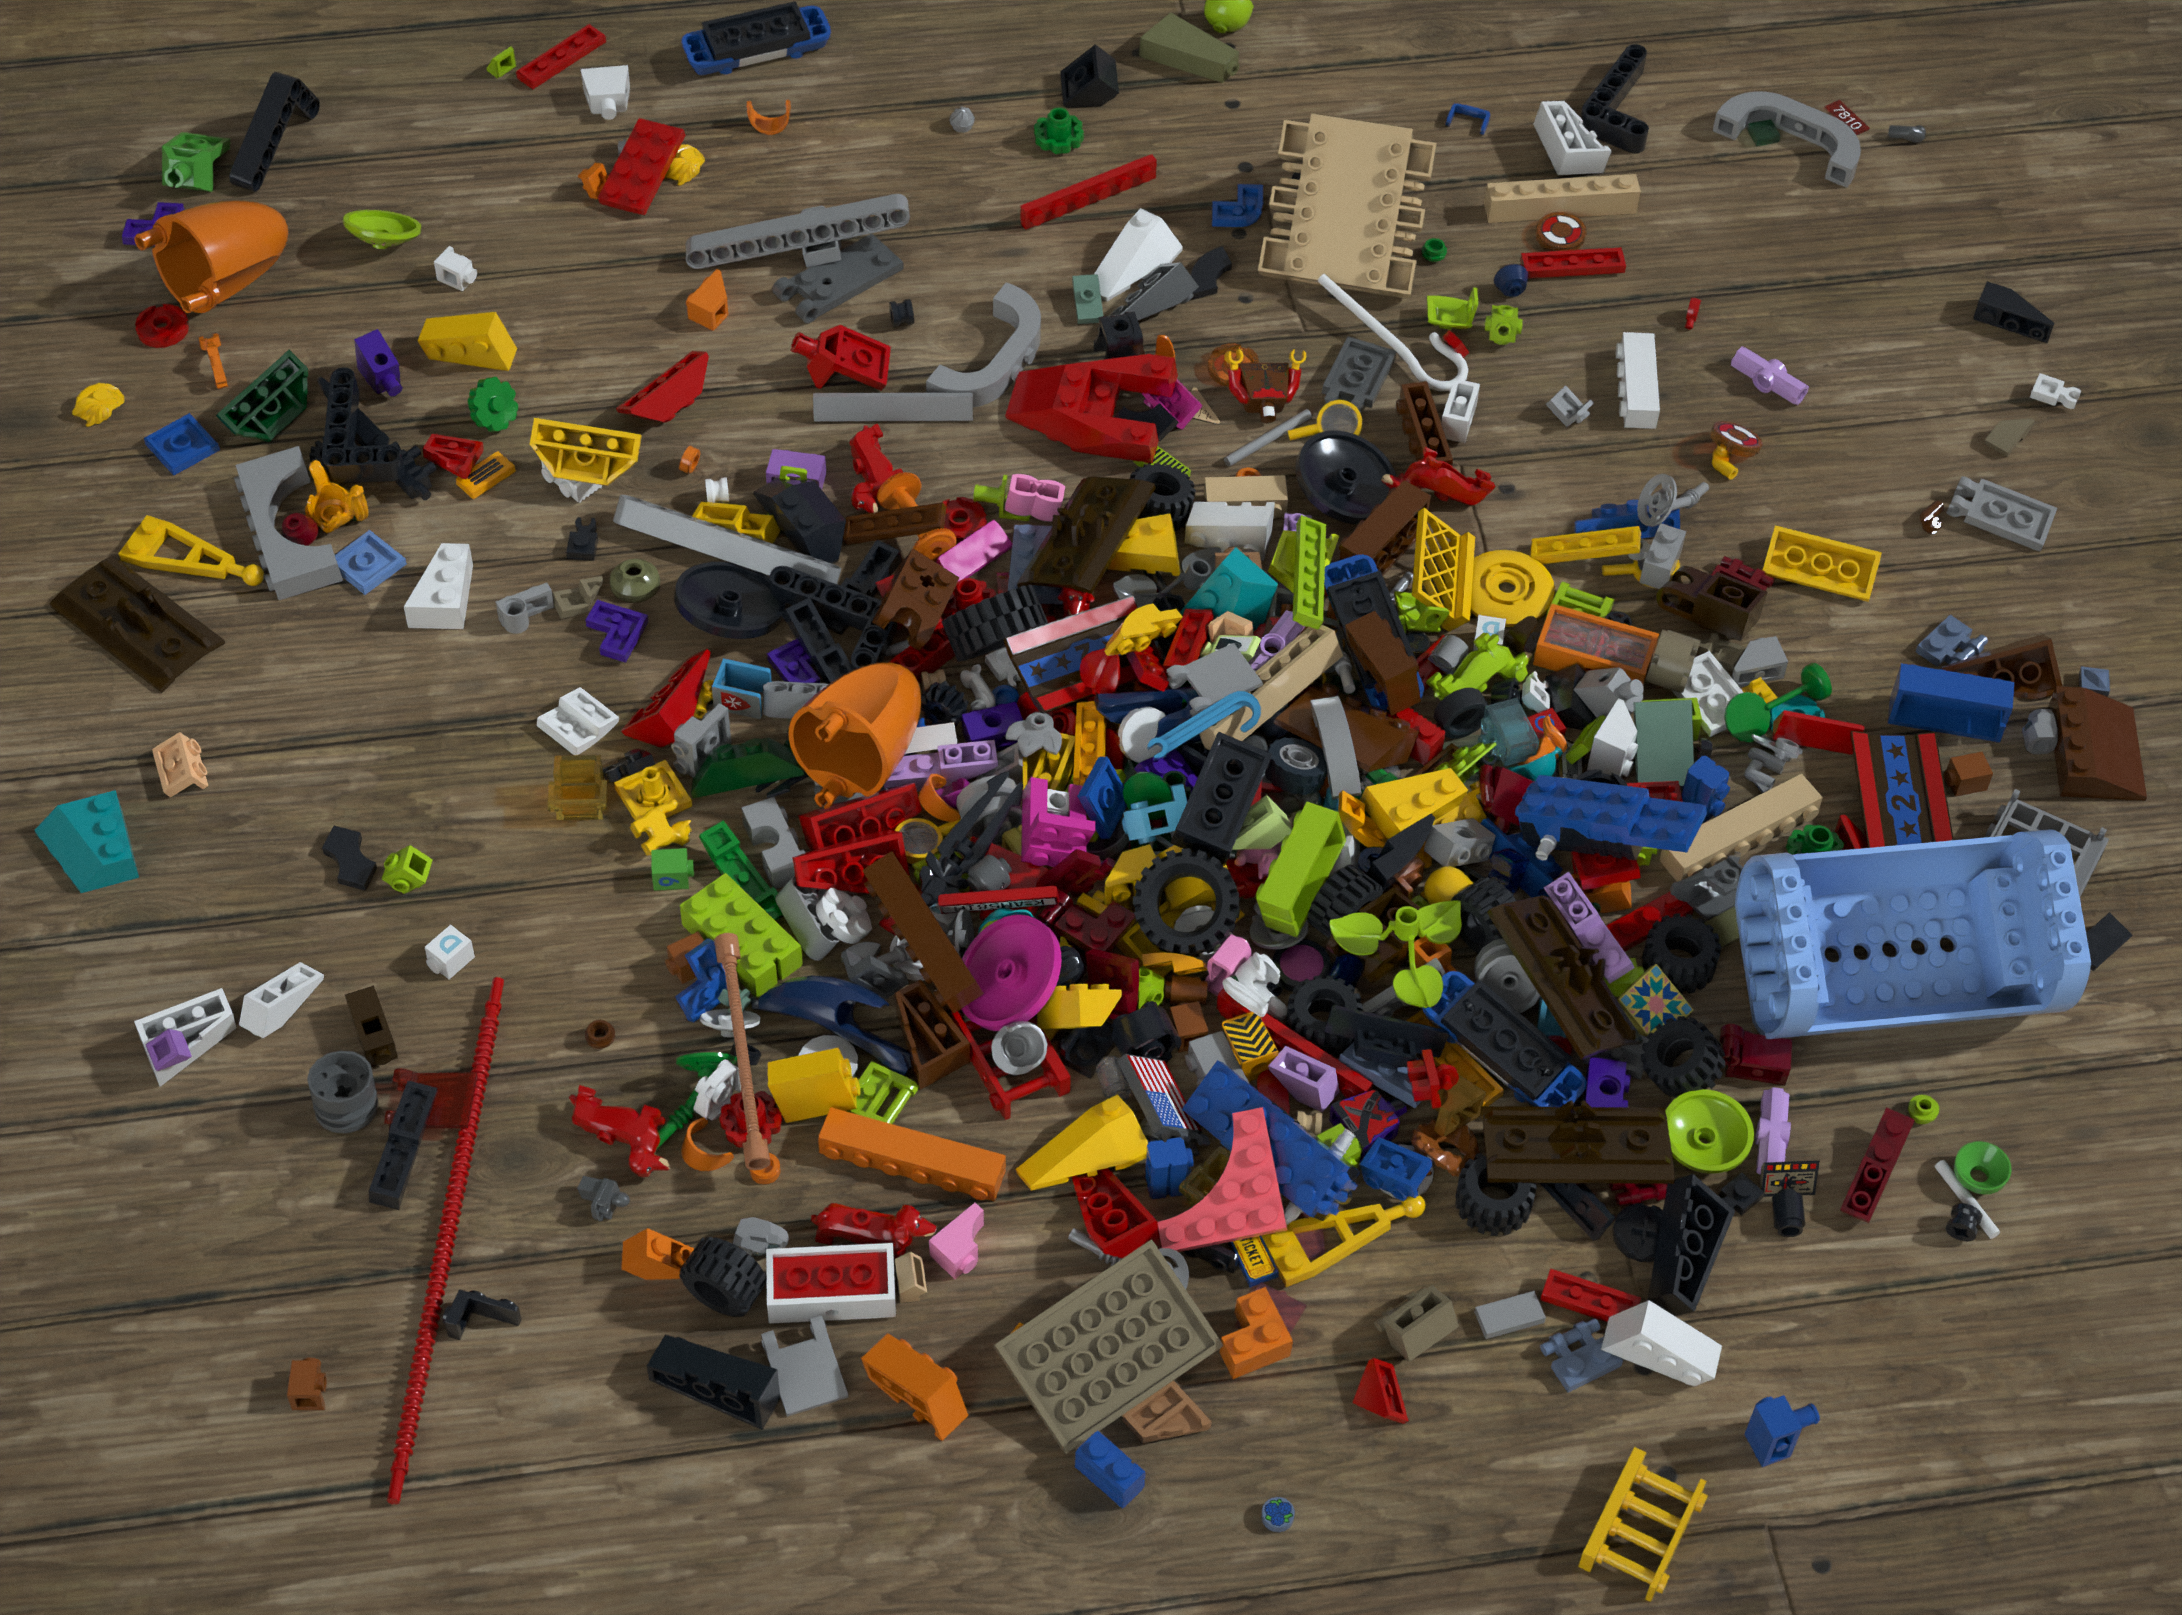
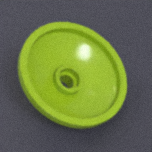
M358 210L349 212L343 217V225L351 234L363 242L373 244V247L377 249H387L388 246L401 245L413 240L421 233V224L417 220L395 212Z
M1706 1089L1689 1091L1675 1098L1665 1111L1672 1156L1689 1169L1709 1174L1726 1172L1740 1165L1751 1150L1754 1141L1752 1121L1741 1104L1724 1093ZM1699 1139L1707 1140L1708 1144L1700 1142Z

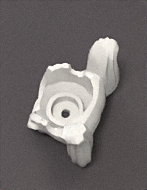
M1255 952L1237 969L1234 975L1223 980L1222 984L1225 991L1238 1003L1258 1016L1264 1017L1268 1013L1279 1021L1286 1019L1287 1006L1267 988L1269 982L1278 984L1280 978V970L1267 955H1260Z

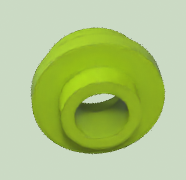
M1917 1095L1910 1100L1908 1111L1910 1117L1915 1119L1916 1123L1928 1124L1937 1118L1939 1105L1930 1096Z

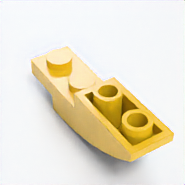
M1153 603L1137 608L1129 614L1110 637L1104 652L1107 656L1124 655L1133 651L1141 652L1150 645L1152 639L1166 638L1172 635L1177 629L1176 625L1183 617L1177 609L1159 611Z

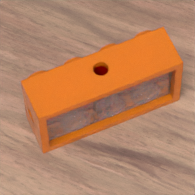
M1551 604L1537 642L1533 665L1556 672L1574 664H1578L1586 672L1619 667L1624 670L1631 680L1637 679L1641 681L1644 687L1656 650L1659 633Z

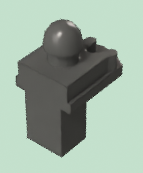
M583 1176L577 1188L582 1199L593 1201L591 1213L592 1217L597 1221H603L604 1218L611 1220L616 1206L625 1207L630 1202L629 1196L620 1191L616 1181L607 1178L601 1180Z

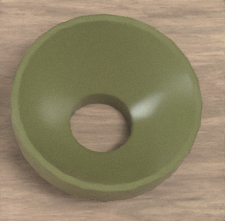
M628 559L619 563L612 570L610 587L612 593L618 599L629 603H638L650 599L657 593L660 587V577L652 563L642 559ZM632 567L641 569V573L636 576H630L626 571Z

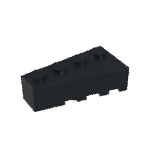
M1694 1174L1677 1178L1674 1184H1667L1648 1294L1649 1301L1673 1316L1695 1312L1735 1213L1732 1207Z
M665 1334L647 1364L650 1381L761 1430L764 1429L781 1399L777 1369L701 1346L681 1337H672Z

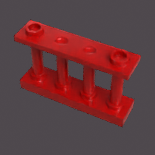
M958 1011L952 1012L953 1022L970 1043V1060L990 1093V1103L996 1112H1001L1005 1120L1011 1118L1012 1101L1045 1087H1054L1059 1097L1070 1093L1071 1076L1044 1031L1047 1052L1044 1060L1040 1063L1044 1070L1043 1075L1004 1092L998 1078L1008 1075V1073H1005L998 1066L991 1068L984 1057L992 1053L993 1039L977 1045L971 1033L983 1027L971 1020L964 1022ZM1035 1016L1028 1020V1022L1037 1025Z

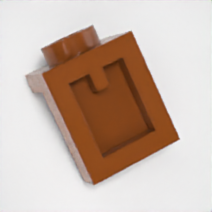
M1416 856L1405 873L1388 887V891L1394 887L1412 900L1413 889L1423 879L1425 863Z

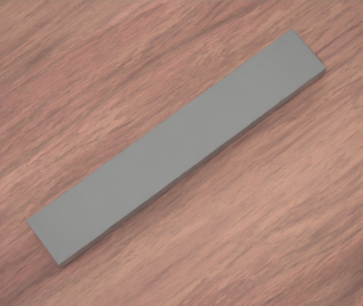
M813 393L814 421H973V393Z

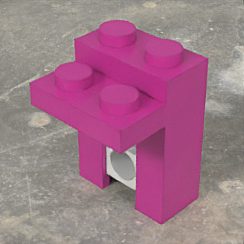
M1034 777L1029 779L1022 794L1021 861L1029 862L1036 866L1046 865L1055 867L1075 849L1086 852V846L1095 833V821L1086 820V811L1077 797L1083 786L1069 784L1068 792L1048 789V780Z

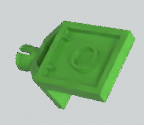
M181 132L162 145V185L212 192L213 160L230 149V138Z

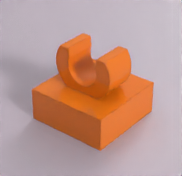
M594 163L589 169H583L577 175L584 184L582 186L583 189L587 191L592 199H598L609 177L603 163Z

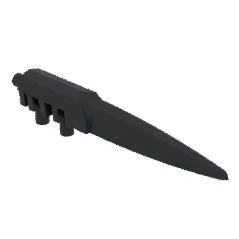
M319 376L317 382L328 399L330 383ZM358 408L355 439L361 446L389 445V437ZM396 441L390 444L400 449L406 471L404 476L395 482L411 499L420 496L424 501L428 500L431 497V492L428 489L432 487L429 475L437 470L434 463L430 461L423 467L417 466L414 459L422 453L416 445L405 451L404 449L401 450L400 445Z

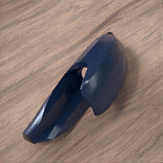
M1187 686L1177 689L1166 688L1164 692L1156 689L1096 694L1094 701L1098 712L1109 721L1121 724L1123 718L1130 711L1137 708L1152 707L1163 712L1166 716L1158 722L1157 734L1155 738H1159L1192 718L1190 710L1193 708L1190 705V701L1200 696L1193 686ZM1183 699H1185V701L1188 704L1184 709H1182ZM1200 734L1182 745L1201 741Z
M810 975L791 978L770 988L762 996L754 995L751 998L753 1010H763L803 1020H811L858 1046L876 1058L886 1068L900 1075L908 1077L912 1070L908 1050L860 1027L855 1022L853 1011L857 1002L881 1008L883 1005L890 1006L887 1001L869 989L833 977Z

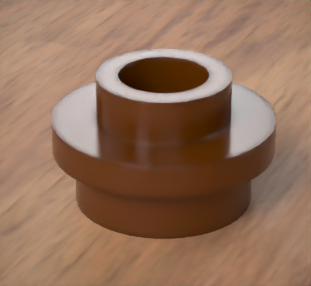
M595 1020L587 1027L585 1040L592 1048L603 1049L614 1042L615 1030L607 1021ZM599 1034L605 1035L603 1037H596Z

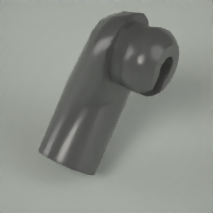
M1890 125L1888 131L1889 138H1903L1914 143L1923 141L1926 134L1925 128L1920 125Z

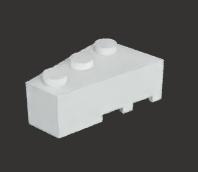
M1565 101L1541 102L1533 125L1557 174L1603 173L1612 150L1608 146L1603 147L1596 140V133L1594 131L1589 132L1582 125L1583 120Z
M441 543L404 606L408 628L464 629L473 569L469 544Z
M222 988L134 1021L160 1087L237 1028L233 1013ZM167 1029L182 1032L192 1057L176 1065L156 1071L145 1044Z

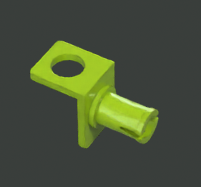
M1003 475L1002 485L999 488L975 484L973 502L997 504V507H999V518L1030 521L1031 515L1019 516L1005 510L1008 475Z

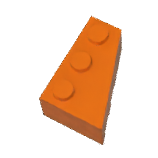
M887 1333L861 1358L869 1379L897 1403L904 1400L916 1410L913 1413V1417L919 1422L924 1418L930 1422L935 1428V1436L941 1441L969 1416L956 1383L958 1379L954 1372L948 1367L941 1368L935 1364L933 1359L926 1353L920 1354L913 1350L906 1340H898Z

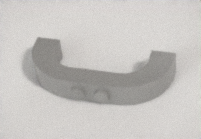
M1748 92L1737 95L1726 101L1716 113L1713 132L1736 140L1741 131L1748 126L1755 124L1770 125L1826 149L1832 157L1828 163L1825 179L1848 188L1855 176L1861 152L1860 142L1853 130L1838 118L1783 95L1771 92Z
M1006 282L993 298V317L1011 324L1016 331L993 360L982 370L972 373H961L939 365L926 381V393H973V408L988 404L1004 394L1011 384L1016 381L1019 372L1023 371L1027 364L1030 365L1033 362L1040 345L1041 314L1034 299L1024 290Z

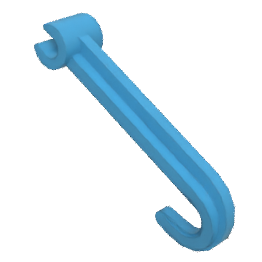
M1246 691L1231 693L1161 737L1150 740L1147 750L1156 745L1160 746L1162 751L1154 755V760H1162L1170 751L1242 707H1248L1252 710V717L1240 728L1241 732L1245 733L1257 724L1261 716L1260 704L1252 694Z

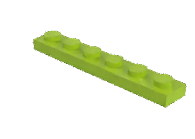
M1301 515L1296 524L1292 620L1302 626L1319 630L1323 623L1326 524Z

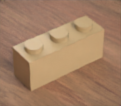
M1285 475L1205 477L1204 502H1227V506H1241L1242 502H1251V506H1266L1267 502H1275L1273 518H1284L1288 506Z

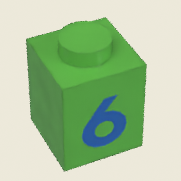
M687 848L651 850L654 891L689 889V877H694V861L688 860Z

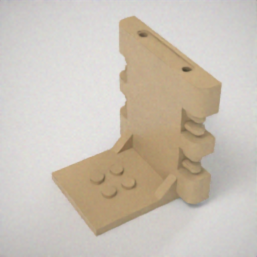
M1311 114L1310 123L1284 120L1278 152L1279 158L1302 164L1285 162L1282 164V169L1287 172L1301 173L1300 180L1291 178L1280 179L1279 184L1281 186L1290 188L1272 186L1270 208L1286 212L1274 213L1273 219L1278 222L1292 223L1291 230L1273 228L1270 233L1272 236L1286 238L1289 241L1269 237L1263 238L1258 273L1266 277L1321 285L1318 279L1321 275L1325 274L1341 289L1410 298L1416 260L1392 257V255L1411 257L1413 255V251L1409 248L1394 246L1395 239L1407 242L1415 241L1416 235L1409 232L1422 231L1425 209L1414 208L1421 206L1422 200L1416 197L1402 196L1403 189L1413 191L1424 190V184L1405 179L1417 181L1431 180L1437 143L1414 140L1413 129L1331 116Z

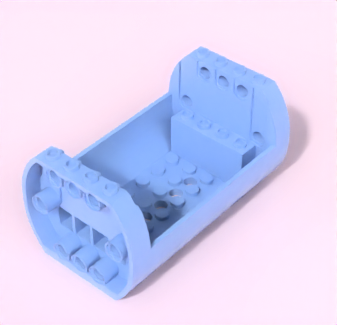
M2056 830L2025 831L2009 836L1791 855L1789 853L1756 855L1746 862L1739 877L1735 908L1751 1016L1755 1028L1761 1035H1765L1766 1039L2065 1012L2078 1003L2087 985L2091 958L2072 852L2068 840ZM1941 938H1948L1952 941L1954 946L1952 952H1946L1941 948ZM1913 940L1923 943L1925 947L1924 954L1918 955L1912 951L1911 943ZM1884 943H1890L1896 948L1895 957H1888L1883 953L1882 946ZM1857 945L1863 946L1868 953L1867 959L1860 960L1856 958L1853 953L1854 947ZM1827 948L1837 951L1839 955L1838 962L1833 963L1826 959L1825 950Z

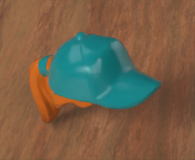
M1545 716L1543 720L1544 736L1533 745L1528 756L1521 758L1517 762V766L1507 768L1508 770L1534 782L1538 775H1553L1556 768V759L1566 751L1567 743L1563 735L1552 725L1549 716Z

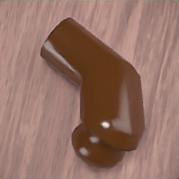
M1938 500L1934 501L1919 515L1923 530L1929 534L1936 533L1942 526L1941 522H1937L1939 519L1937 516L1945 508L1942 502Z

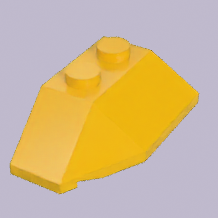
M534 418L530 446L554 478L609 486L637 463L642 435Z

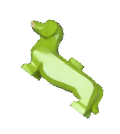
M1482 633L1473 641L1478 650L1470 652L1453 675L1448 674L1442 679L1440 672H1436L1426 683L1435 691L1434 697H1438L1441 701L1447 695L1463 688H1475L1483 692L1487 688L1486 682L1496 673L1500 674L1504 680L1514 677L1520 683L1528 675L1526 666L1533 655L1530 652H1522L1513 658L1507 647L1497 644L1499 641L1497 634L1490 636L1488 633Z

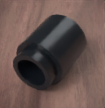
M1793 1189L1778 1191L1772 1197L1774 1227L1778 1230L1780 1236H1798L1803 1232V1227L1805 1226L1803 1196Z

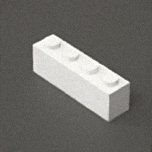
M1623 332L1621 343L1616 344V358L1620 359V362L1617 364V378H1621L1618 384V397L1623 398V401H1620L1619 416L1624 417V428L1656 429L1660 406L1655 336L1653 333Z

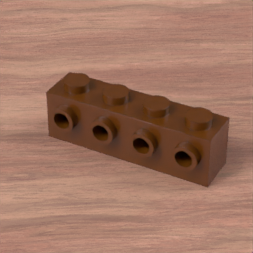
M1427 381L1401 384L1400 398L1396 400V411L1403 418L1402 429L1404 435L1409 437L1410 454L1415 455V462L1424 458L1423 449L1427 447L1438 453L1435 458L1436 460L1444 461L1452 466L1453 457Z

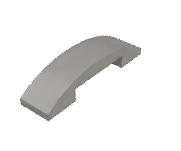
M1339 697L1310 700L1315 727H1318L1326 760L1327 778L1332 799H1339V793L1342 790L1353 797L1361 796V785L1354 746L1347 718Z

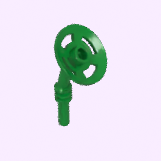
M716 1052L691 1053L676 1058V1064L686 1070L698 1072V1078L701 1079L704 1076L709 1078L725 1059L734 1065L737 1064V1057ZM695 1088L684 1106L680 1105L678 1107L679 1110L676 1109L674 1115L671 1114L669 1116L670 1120L658 1131L660 1143L657 1149L678 1128L682 1129L684 1127L683 1124L688 1123V1119L691 1120L693 1118V1108L699 1094L695 1091Z

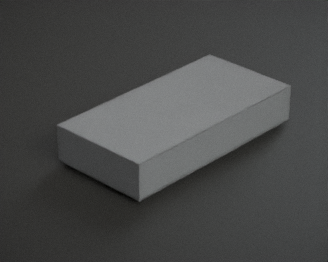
M1535 1291L1475 1307V1315L1485 1339L1545 1323L1546 1319Z

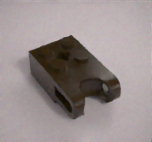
M1682 566L1673 574L1672 581L1665 583L1658 590L1656 599L1658 606L1665 611L1697 623L1703 629L1719 632L1728 639L1741 641L1759 621L1768 592L1719 572H1716L1713 576L1690 566ZM1681 576L1688 577L1691 583L1684 584ZM1671 592L1673 595L1678 596L1679 599L1672 602L1668 600L1666 593Z
M1393 887L1359 909L1357 913H1369L1376 916L1382 923L1383 933L1388 928L1389 922L1395 921L1398 909L1410 906L1419 910L1421 907ZM1392 930L1385 940H1378V949L1375 953L1357 955L1365 961V969L1361 975L1369 982L1374 983L1409 960L1408 941L1400 940L1394 930ZM1331 934L1326 947L1337 957L1352 954L1343 949ZM1417 934V936L1414 938V942L1422 937H1419V935Z

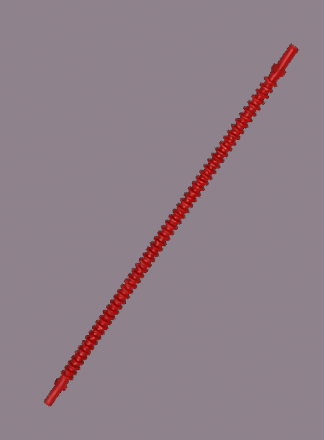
M494 977L492 980L489 999L485 1003V1017L481 1019L482 1025L479 1027V1040L476 1042L478 1047L475 1049L476 1055L473 1057L475 1062L472 1063L473 1069L470 1072L472 1077L469 1078L470 1084L467 1087L469 1092L466 1093L467 1100L464 1102L466 1107L462 1110L464 1115L461 1117L462 1123L459 1125L461 1130H459V1138L456 1140L458 1145L455 1147L456 1153L453 1155L455 1161L451 1164L453 1169L450 1170L451 1177L448 1179L450 1184L447 1186V1190L449 1192L445 1194L447 1200L444 1201L445 1208H443V1216L440 1218L442 1224L439 1225L440 1232L437 1234L439 1239L435 1242L437 1248L434 1249L435 1256L432 1258L434 1263L431 1265L432 1272H430V1280L427 1282L429 1288L426 1289V1294L428 1296L424 1298L426 1304L422 1307L424 1312L421 1314L422 1321L419 1322L421 1329L417 1331L420 1337L416 1338L418 1345L414 1347L416 1353L412 1356L414 1362L410 1365L413 1369L409 1372L411 1379L407 1381L410 1387H407L405 1390L407 1396L404 1397V1402L406 1404L402 1406L404 1412L400 1415L403 1421H400L398 1424L401 1429L397 1431L399 1438L395 1440L397 1447L393 1449L396 1457L390 1469L392 1476L387 1496V1502L390 1504L400 1503L404 1479L409 1472V1457L413 1455L411 1448L415 1446L413 1439L417 1437L414 1431L419 1428L416 1422L420 1420L418 1414L421 1413L422 1408L420 1405L424 1402L421 1397L425 1395V1390L423 1389L426 1388L427 1383L425 1380L429 1377L427 1372L430 1370V1365L428 1363L432 1361L430 1355L434 1352L432 1347L435 1345L434 1338L437 1336L435 1330L439 1328L436 1322L440 1320L438 1314L442 1312L440 1306L444 1303L442 1297L445 1296L444 1289L447 1287L445 1281L448 1280L446 1273L450 1271L448 1265L452 1263L450 1257H452L453 1251L451 1249L455 1247L453 1241L457 1238L454 1233H457L458 1227L456 1225L460 1223L458 1217L461 1216L460 1209L463 1207L461 1202L464 1200L463 1194L466 1192L464 1186L468 1183L466 1178H468V1170L471 1168L469 1163L472 1161L471 1155L474 1152L472 1147L475 1146L474 1139L477 1137L475 1132L478 1130L477 1124L480 1122V1109L483 1107V1094L486 1092V1079L489 1077V1064L492 1062V1049L495 1047V1034L498 1032L499 1021L497 1018L502 1008L500 1001L504 986V979L500 977Z

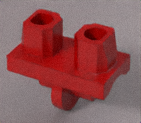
M1431 1049L1422 1050L1423 1060L1407 1062V1074L1409 1082H1411L1414 1102L1430 1100L1432 1109L1440 1108L1439 1089L1450 1090L1457 1084L1459 1075L1457 1069L1451 1065L1441 1064L1436 1068Z

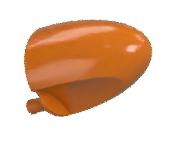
M222 201L165 215L155 222L152 229L136 234L134 241L141 251L155 245L152 248L159 274L168 290L180 302L182 309L186 313H191L192 311L206 313L214 309L220 302L251 284L279 259L287 243L288 225L281 213L265 204L250 201Z
M875 663L852 670L821 689L792 717L788 732L790 746L803 770L823 787L815 795V801L820 807L824 805V809L829 808L838 796L851 798L855 793H862L868 797L877 793L901 762L916 731L921 710L919 683L914 674L907 668L895 663Z

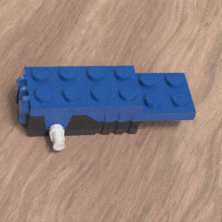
M1538 775L1536 781L1530 783L1527 787L1522 801L1516 807L1515 815L1519 819L1523 839L1529 846L1538 847L1536 857L1540 860H1547L1549 853L1553 849L1591 855L1599 853L1600 856L1608 857L1613 855L1614 858L1622 859V857H1626L1627 860H1636L1642 847L1687 853L1707 815L1706 805L1650 798L1649 791L1646 788Z
M1217 1060L1182 1110L1219 1139L1220 1143L1231 1152L1234 1137L1232 1113L1263 1107L1280 1193L1290 1200L1289 1205L1284 1210L1286 1224L1288 1225L1293 1220H1296L1301 1212H1305L1308 1216L1321 1221L1326 1220L1330 1214L1337 1215L1340 1211L1338 1209L1339 1204H1348L1352 1199L1351 1190H1355L1358 1186L1355 1180L1359 1176L1360 1171L1343 1157L1351 1145V1141L1356 1136L1345 1128L1343 1133L1329 1147L1285 1110L1280 1108L1274 1101L1265 1097L1227 1065Z

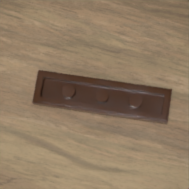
M943 502L848 516L845 518L846 524L842 541L846 545L925 534L934 529H943L947 507Z

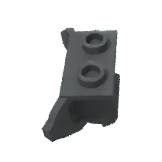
M1735 851L1734 855H1729L1726 860L1708 869L1704 868L1699 873L1684 880L1672 883L1670 888L1671 895H1674L1678 900L1687 902L1705 921L1735 906L1737 885L1743 866L1738 864L1741 853Z

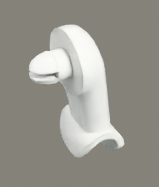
M979 664L974 665L971 671H962L960 675L963 685L966 688H971L975 696V701L970 705L972 710H982L996 706L993 693L980 675L981 666Z

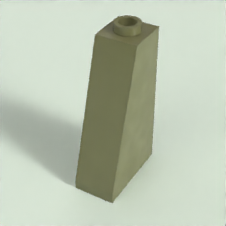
M1169 13L1140 37L1139 56L1144 59L1221 83L1234 76L1239 69V51L1173 13Z

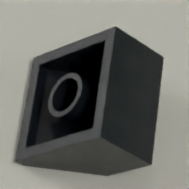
M1096 44L1060 71L1063 106L1066 108L1102 107L1119 94L1116 60Z

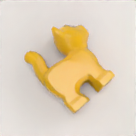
M672 799L667 804L658 805L646 812L642 818L631 823L630 829L636 839L641 836L642 832H646L649 836V839L641 844L647 856H651V850L664 848L672 843L685 846L690 842L692 830L689 824L691 820L679 821L670 827L665 816L666 813L676 810L678 807L677 800Z

